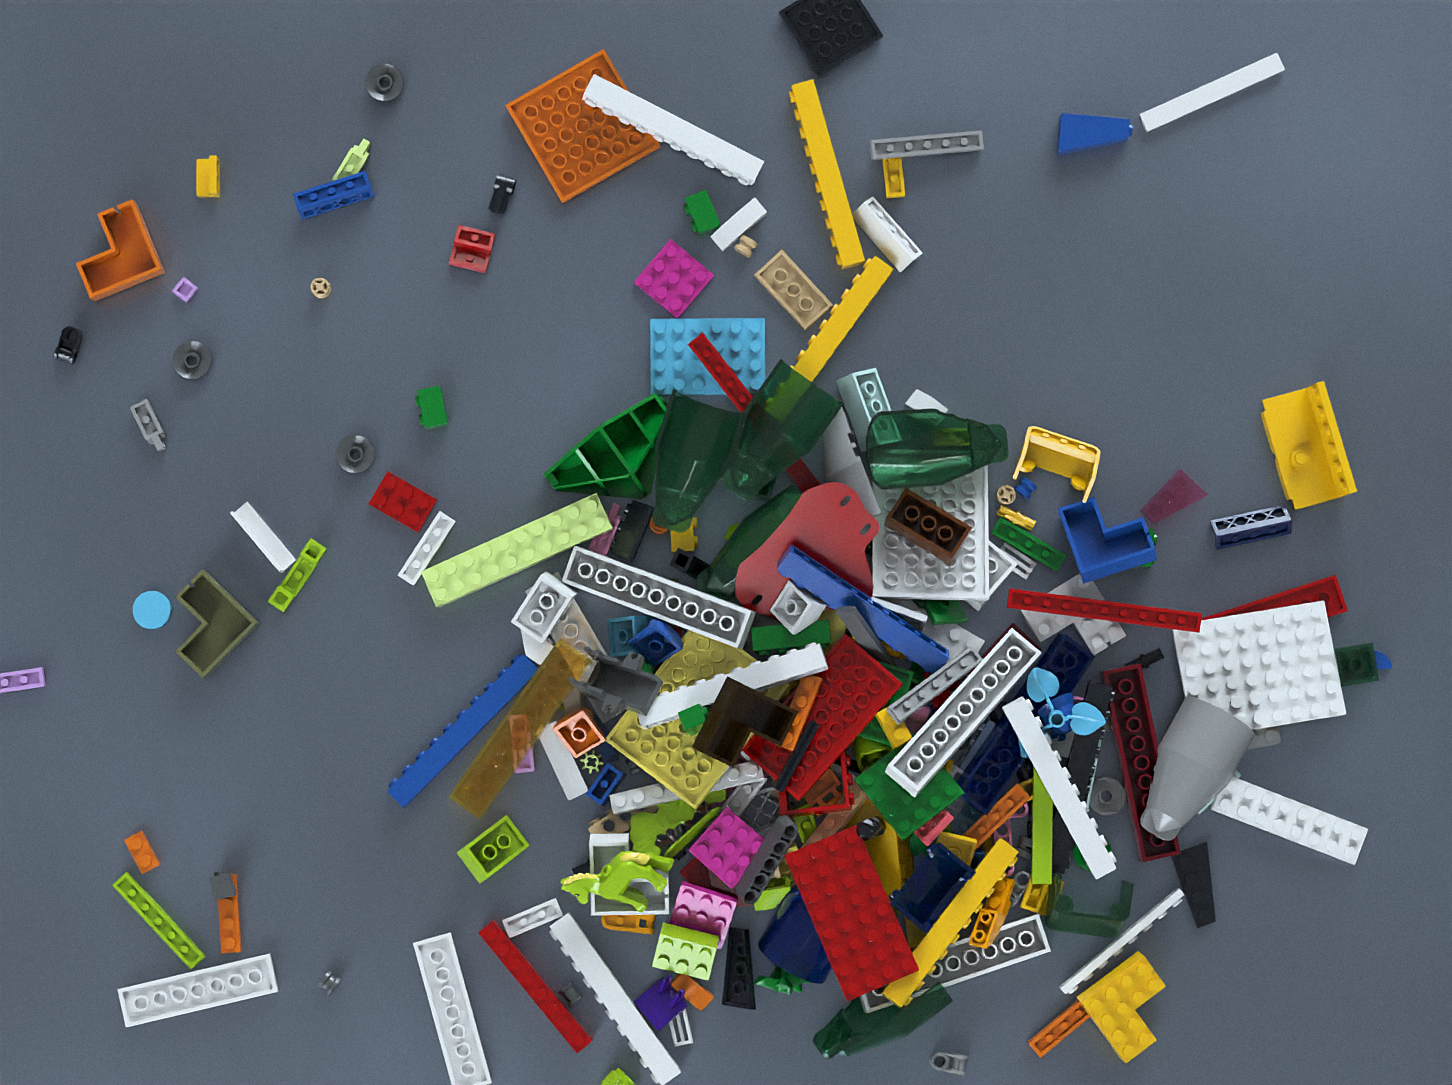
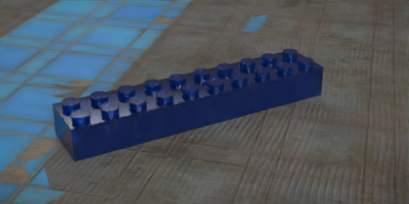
M1058 634L1036 665L1040 669L1053 673L1059 681V690L1055 696L1049 697L1050 701L1061 695L1071 693L1095 658L1093 654L1066 634ZM1026 680L1012 701L1023 696L1025 701L1029 699L1034 707V710L1031 711L1034 717H1039L1044 727L1046 724L1038 714V710L1047 701L1046 699L1041 702L1033 701L1028 695ZM1005 712L957 780V784L965 792L960 799L984 815H988L1026 759L1021 756L1019 738Z

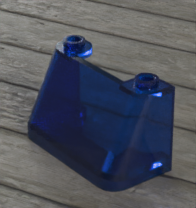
M940 842L936 845L932 843L926 850L928 855L899 890L895 889L889 896L891 899L890 904L917 929L926 934L933 927L932 921L938 919L937 917L949 902L964 887V883L968 879L970 880L976 873Z

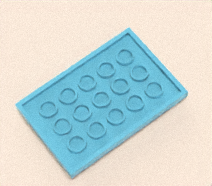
M765 318L650 319L651 395L654 393L657 396L727 395L688 346L701 333H704L751 395H765Z

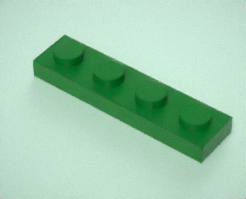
M999 517L990 533L1055 572H1058L1067 556L1002 517Z

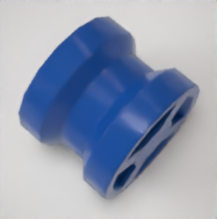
M1023 476L1020 479L1019 485L1014 487L1016 493L1026 500H1029L1032 491L1037 489L1034 483Z

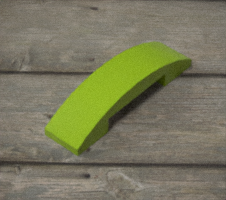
M310 538L300 553V557L283 582L276 588L268 602L282 612H285L316 569L327 548Z

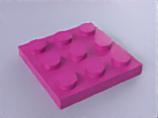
M670 239L638 276L634 284L678 319L713 279L714 275Z
M727 806L688 851L732 889L740 881L763 843L764 838Z
M682 881L669 924L719 936L717 948L722 949L738 898Z

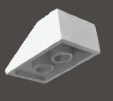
M990 541L989 599L1017 566L1014 560ZM965 600L978 612L987 603V601Z
M546 571L540 575L511 622L543 644L578 592Z

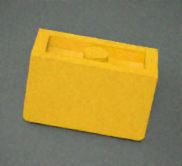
M217 155L209 156V159L196 160V195L198 197H220V159Z

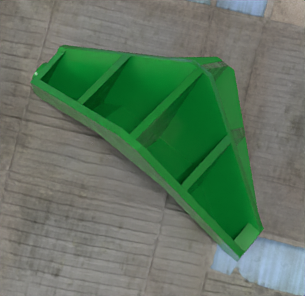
M654 393L605 421L544 473V476L554 490L558 492L590 495L598 493L600 496L643 499L652 491L670 412L665 407L668 404L662 396L658 397Z

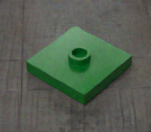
M922 599L925 603L924 609L933 625L965 623L968 619L958 600Z

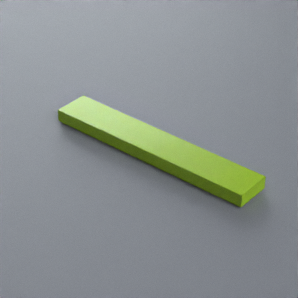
M1034 766L1031 884H1052L1053 801Z
M128 872L123 874L112 885L190 970L206 957Z

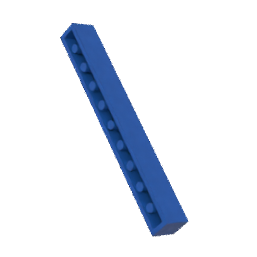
M792 544L778 560L777 570L782 576L794 580L798 587L809 590L813 597L824 600L831 609L855 606L879 641H885L891 649L896 652L900 651L909 661L918 663L925 672L935 673L949 659L948 649Z
M517 654L510 661L512 665L508 669L503 668L497 674L498 679L494 683L491 681L483 689L485 693L481 697L477 695L470 702L472 706L467 711L463 709L456 716L458 720L453 725L449 723L442 730L444 734L440 738L436 736L429 743L431 747L426 752L424 750L416 756L415 759L417 761L412 766L409 764L403 769V776L399 780L395 778L388 785L390 789L387 792L403 808L541 671L525 654L521 656Z

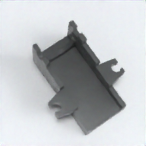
M585 646L583 650L597 663L587 683L581 680L578 682L572 677H569L568 681L584 696L603 702L601 710L605 713L610 712L616 716L621 708L647 716L663 681L656 675L641 671L644 657L641 654H638L637 657L634 652L630 651L624 661L621 662L617 658L604 655L599 650L593 651Z

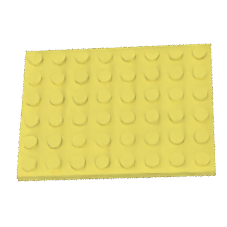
M688 630L681 639L684 644L683 649L666 659L654 674L663 681L658 694L674 692L676 688L684 685L687 687L693 686L694 682L698 680H711L716 674H729L732 669L742 667V669L750 667L749 664L757 660L741 648L730 646ZM785 683L761 691V693L779 701L789 689L790 684ZM627 710L606 737V742L695 810H697L729 767V765L693 748L692 746L698 734L690 736L684 730L680 718L644 730L640 725L637 713ZM752 732L750 733V735H749V737H748V739H747L745 745H746L747 742L750 740V738L754 735V733H752Z

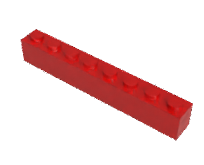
M495 919L478 933L577 1054L593 1041V1038Z

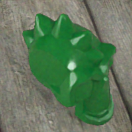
M802 951L793 955L788 954L782 956L777 964L775 963L774 966L776 968L770 977L761 975L754 980V984L770 988L777 993L781 992L790 995L793 990L802 993V984L810 983L811 981L806 974L811 965L803 961Z

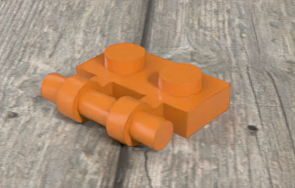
M829 768L803 798L810 807L815 803H818L819 806L836 805L843 797L844 791L843 789L840 792L837 791L836 787L841 782ZM831 792L833 797L824 803L822 798Z

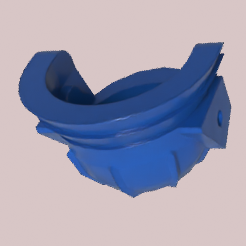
M1067 693L1051 700L1054 710H1060L1064 716L1072 715V707L1074 706L1073 693ZM1048 703L1038 710V714L1043 718L1046 725L1050 723L1048 715L1051 710ZM1071 719L1065 721L1061 727L1049 728L1052 731L1050 733L1051 738H1058V741L1065 740L1066 734L1072 731L1070 726Z

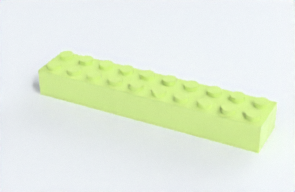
M595 493L425 569L421 573L436 607H442L573 548L574 545L578 546L607 533L614 528L599 494Z

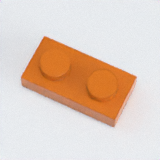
M139 831L124 840L142 874L160 865L143 831Z

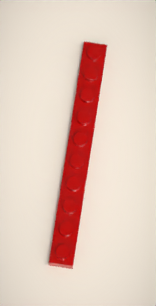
M701 333L692 340L688 346L801 491L804 493L808 489L819 486L820 482L704 333Z
M1011 588L1008 591L1006 607L1200 633L1202 613Z

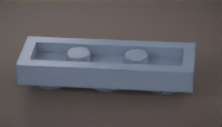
M987 720L980 724L977 729L980 733L976 739L973 737L970 740L967 754H962L957 762L959 764L958 768L966 773L996 723Z

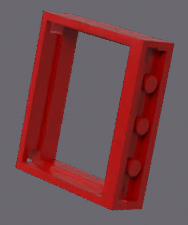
M845 750L840 756L845 804L790 810L789 792L787 790H784V792L778 791L780 816L798 817L852 810V805L855 804L854 793L850 791V785H853L852 774H849L848 766H851L850 754L847 755Z

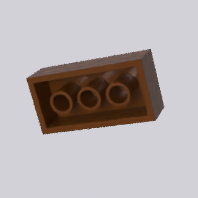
M908 488L904 489L884 523V526L949 565L955 559L972 530V527Z

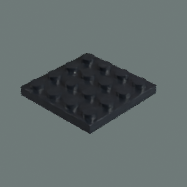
M797 0L779 11V15L818 76H821L883 38V34L861 0Z

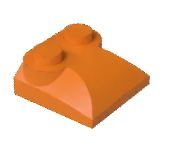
M580 707L563 717L553 727L555 733L575 758L606 741V737L593 719V712L586 707Z

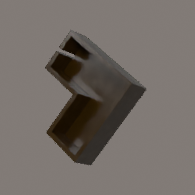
M727 676L692 747L722 763L734 767L751 732L778 746H782L798 711Z

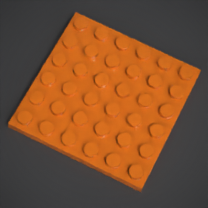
M604 49L505 105L562 204L661 148V145L653 138V135L638 131L636 126L630 123L629 125L622 123L618 117L614 115L609 116L603 113L602 109L597 106L591 107L587 105L585 100L582 99L594 74L628 91Z

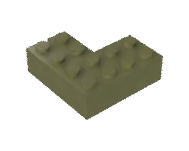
M202 569L190 581L196 586L193 588L187 584L175 596L202 623L175 652L203 679H207L260 623L206 570Z

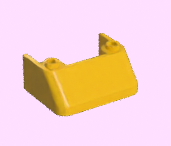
M1031 426L1026 432L1015 465L1013 479H1017L1019 471L1024 473L1032 472L1036 466L1071 478L1073 488L1078 491H1084L1082 502L1086 503L1096 479L1101 452L1093 445Z

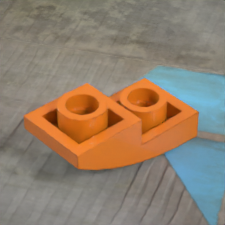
M679 973L671 982V985L678 992L683 989L685 991L683 997L700 1011L714 998L713 994L701 986L698 980L692 976Z

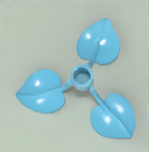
M1038 667L1032 669L1027 679L1028 695L1035 702H1041L1046 699L1051 710L1048 715L1050 723L1041 729L1043 734L1047 733L1044 731L1048 728L1063 726L1068 719H1071L1070 726L1072 730L1079 735H1089L1106 724L1102 713L1089 703L1081 702L1075 704L1072 707V715L1064 716L1060 710H1054L1049 697L1055 696L1059 690L1057 677L1053 673ZM1019 740L1021 756L1023 758H1029L1023 745Z

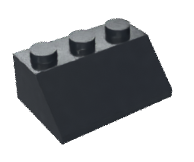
M635 500L631 504H627L624 511L626 518L624 522L620 521L617 528L619 535L617 539L613 538L609 548L612 550V555L631 563L634 562L654 513L653 506Z

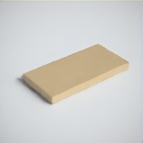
M782 249L754 274L755 278L804 331L833 306L828 298Z

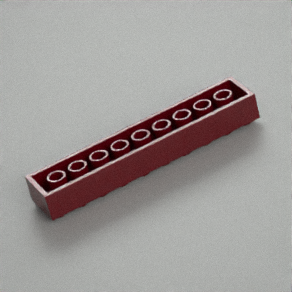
M1136 663L1099 671L1101 682L1111 685L1112 691H1115L1113 702H1109L1108 710H1110L1109 721L1126 794L1139 861L1146 862L1179 855L1181 853L1177 835L1172 840H1162L1145 830L1140 821L1147 806L1150 786L1155 772L1153 771L1154 765H1156L1158 757V743L1141 664Z

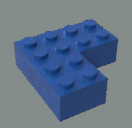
M1095 497L1087 499L1086 503L1079 501L1058 508L1060 521L1083 584L1157 560L1156 549L1149 535L1144 517L1106 529Z

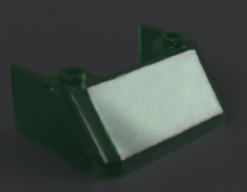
M1052 871V884H1049L1045 913V925L1049 929L1115 938L1121 933L1130 915L1133 883L1122 880L1119 902L1111 906L1110 916L1073 912L1074 903L1071 897L1060 894L1062 875Z

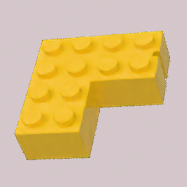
M1137 951L1076 998L1123 1062H1129L1157 1041L1135 1009L1165 988L1166 985L1154 971L1146 957Z

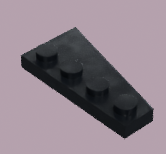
M1207 842L1181 850L1179 855L1170 856L1196 928L1216 922Z
M729 927L722 1005L756 1010L749 929Z

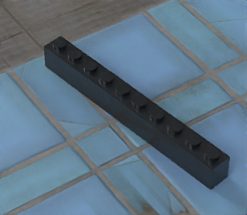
M1088 680L1083 702L1096 707L1102 713L1105 721H1108L1110 714L1108 705L1109 702H1113L1115 691H1112L1113 688L1109 684ZM1103 726L1089 735L1074 733L1066 768L1071 776L1068 779L1071 785L1075 784L1080 792V795H1078L1080 802L1084 800L1085 795L1088 796L1090 791L1088 781L1089 777H1093L1095 772L1093 762L1094 758L1099 756V739L1103 740L1105 733ZM1055 806L1052 825V871L1064 874L1065 869L1070 867L1071 858H1069L1070 850L1074 851L1076 843Z

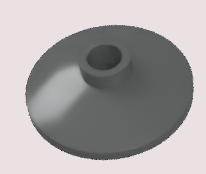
M391 64L376 65L367 74L366 88L369 94L376 100L391 101L398 97L403 90V76L399 69ZM384 81L389 82V85L387 87L382 86V83Z
M188 341L181 344L175 350L173 366L182 377L197 379L208 372L211 366V355L203 344L196 341ZM192 358H196L195 364L190 363Z
M351 435L344 438L336 450L338 464L350 473H361L367 470L372 465L375 456L374 448L370 441L359 435ZM359 452V457L353 458V453Z

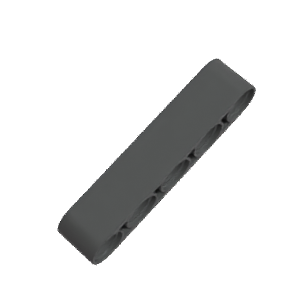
M787 815L777 818L736 886V893L746 905H752L759 899L798 834L797 825Z

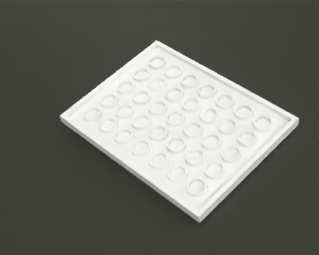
M873 449L872 490L882 514L874 517L879 523V531L872 539V597L882 599L988 601V451ZM905 488H908L972 527L969 537L951 565L884 526L886 517Z
M1324 601L1202 620L1200 633L1172 629L1185 698H1197L1217 706L1238 718L1251 730L1346 715Z

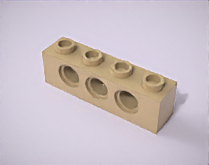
M655 805L646 807L644 810L630 811L631 816L640 812L654 813L658 810V807ZM611 808L605 812L607 814L606 817L603 819L597 817L589 823L591 826L587 829L591 834H622L631 828L630 819L627 821L622 820L620 814L614 815ZM607 820L614 822L615 828L613 831L605 830L604 823Z

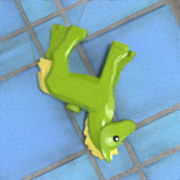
M623 851L617 854L608 865H604L599 874L578 873V875L574 874L560 881L563 884L561 889L571 892L581 904H586L589 901V893H594L606 899L631 904L635 907L636 911L642 913L648 907V900L643 897L642 891L629 886L632 879L644 878L654 885L655 890L662 892L667 886V879L663 878V875L657 873L652 867L667 873L672 868L674 859L658 856L651 852L643 854L640 852Z

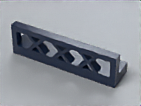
M1285 505L1210 520L1217 550L1292 534V520ZM1280 512L1284 515L1282 517L1273 516L1275 513ZM1256 517L1265 518L1263 521L1254 520ZM1244 521L1246 522V524L1238 525L1236 524V522ZM1219 525L1228 526L1226 529L1221 530L1217 528Z

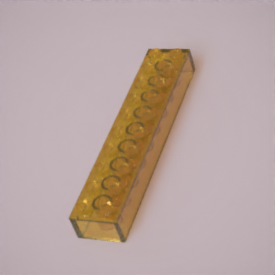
M559 638L448 797L478 819H482L575 688L568 681V678L572 677L579 682L594 660L563 638Z

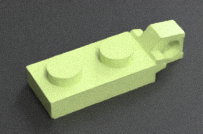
M363 138L359 147L354 145L349 150L332 181L361 172L370 155L367 152L371 145L369 141Z

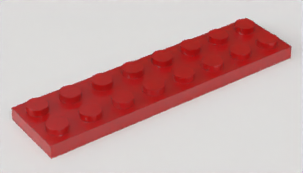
M1333 575L1201 618V621L1318 601L1325 602L1327 618L1347 612L1348 609L1337 577Z

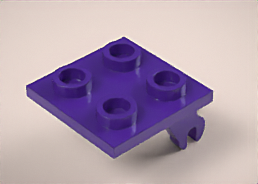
M668 975L667 979H664V977L660 978L633 1002L658 1031L688 1006L683 1000L685 991L681 989L677 994L670 986L673 979L671 975Z

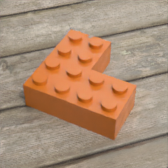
M133 199L117 205L118 210L122 212L120 214L113 207L97 213L111 249L76 263L89 298L94 302L165 273L139 207Z

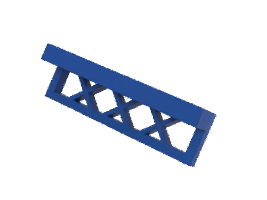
M366 171L293 194L302 220L375 197Z

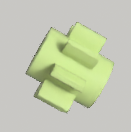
M595 750L592 751V755H589L587 752L584 753L586 758L580 759L581 762L585 763L582 770L588 768L589 774L592 773V769L600 772L598 766L604 765L599 760L602 754L596 756ZM589 757L597 759L595 767L587 765Z

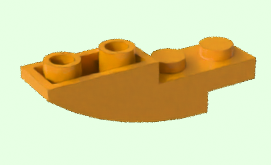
M1004 877L1000 883L997 881L994 884V892L987 899L985 907L980 909L968 943L969 945L988 949L992 944L1012 903L1010 897L1016 883L1014 879Z

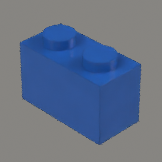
M607 763L586 795L601 806H606L610 800L609 795L615 793L627 774L613 764Z

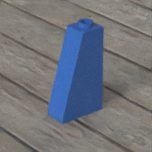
M1062 113L1059 120L1057 154L1061 155L1126 142L1129 136H1132L1133 125H1130V119Z

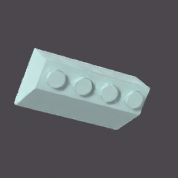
M876 368L851 373L836 380L861 452L870 451L901 440Z

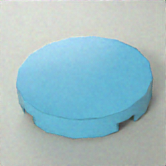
M147 591L136 598L133 604V616L140 626L147 629H157L163 627L170 619L172 606L164 594L157 591Z

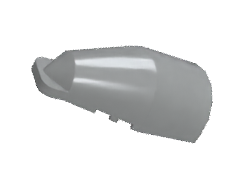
M838 399L832 402L834 409L823 426L824 483L838 482L849 486L858 494L865 510L871 516L876 517L882 513L872 490V475L867 476L863 466L867 463L865 458L861 459L856 449L859 447L857 438L844 406ZM849 495L845 496L840 505L845 506L851 500V497ZM866 524L860 530V533L862 535L866 534L871 525Z
M1186 697L1158 746L1157 762L1153 770L1155 771L1153 782L1150 786L1146 809L1140 819L1142 827L1162 840L1174 839L1181 827L1228 786L1255 736L1253 730L1238 718L1217 706L1197 698Z

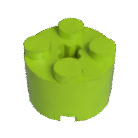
M859 736L854 740L855 742L852 747L861 772L866 767H871L893 750L892 746L890 747Z

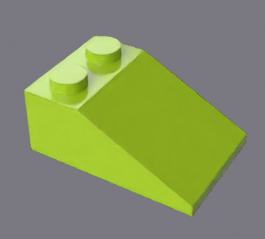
M505 815L456 853L477 881L481 883L530 845L509 817Z

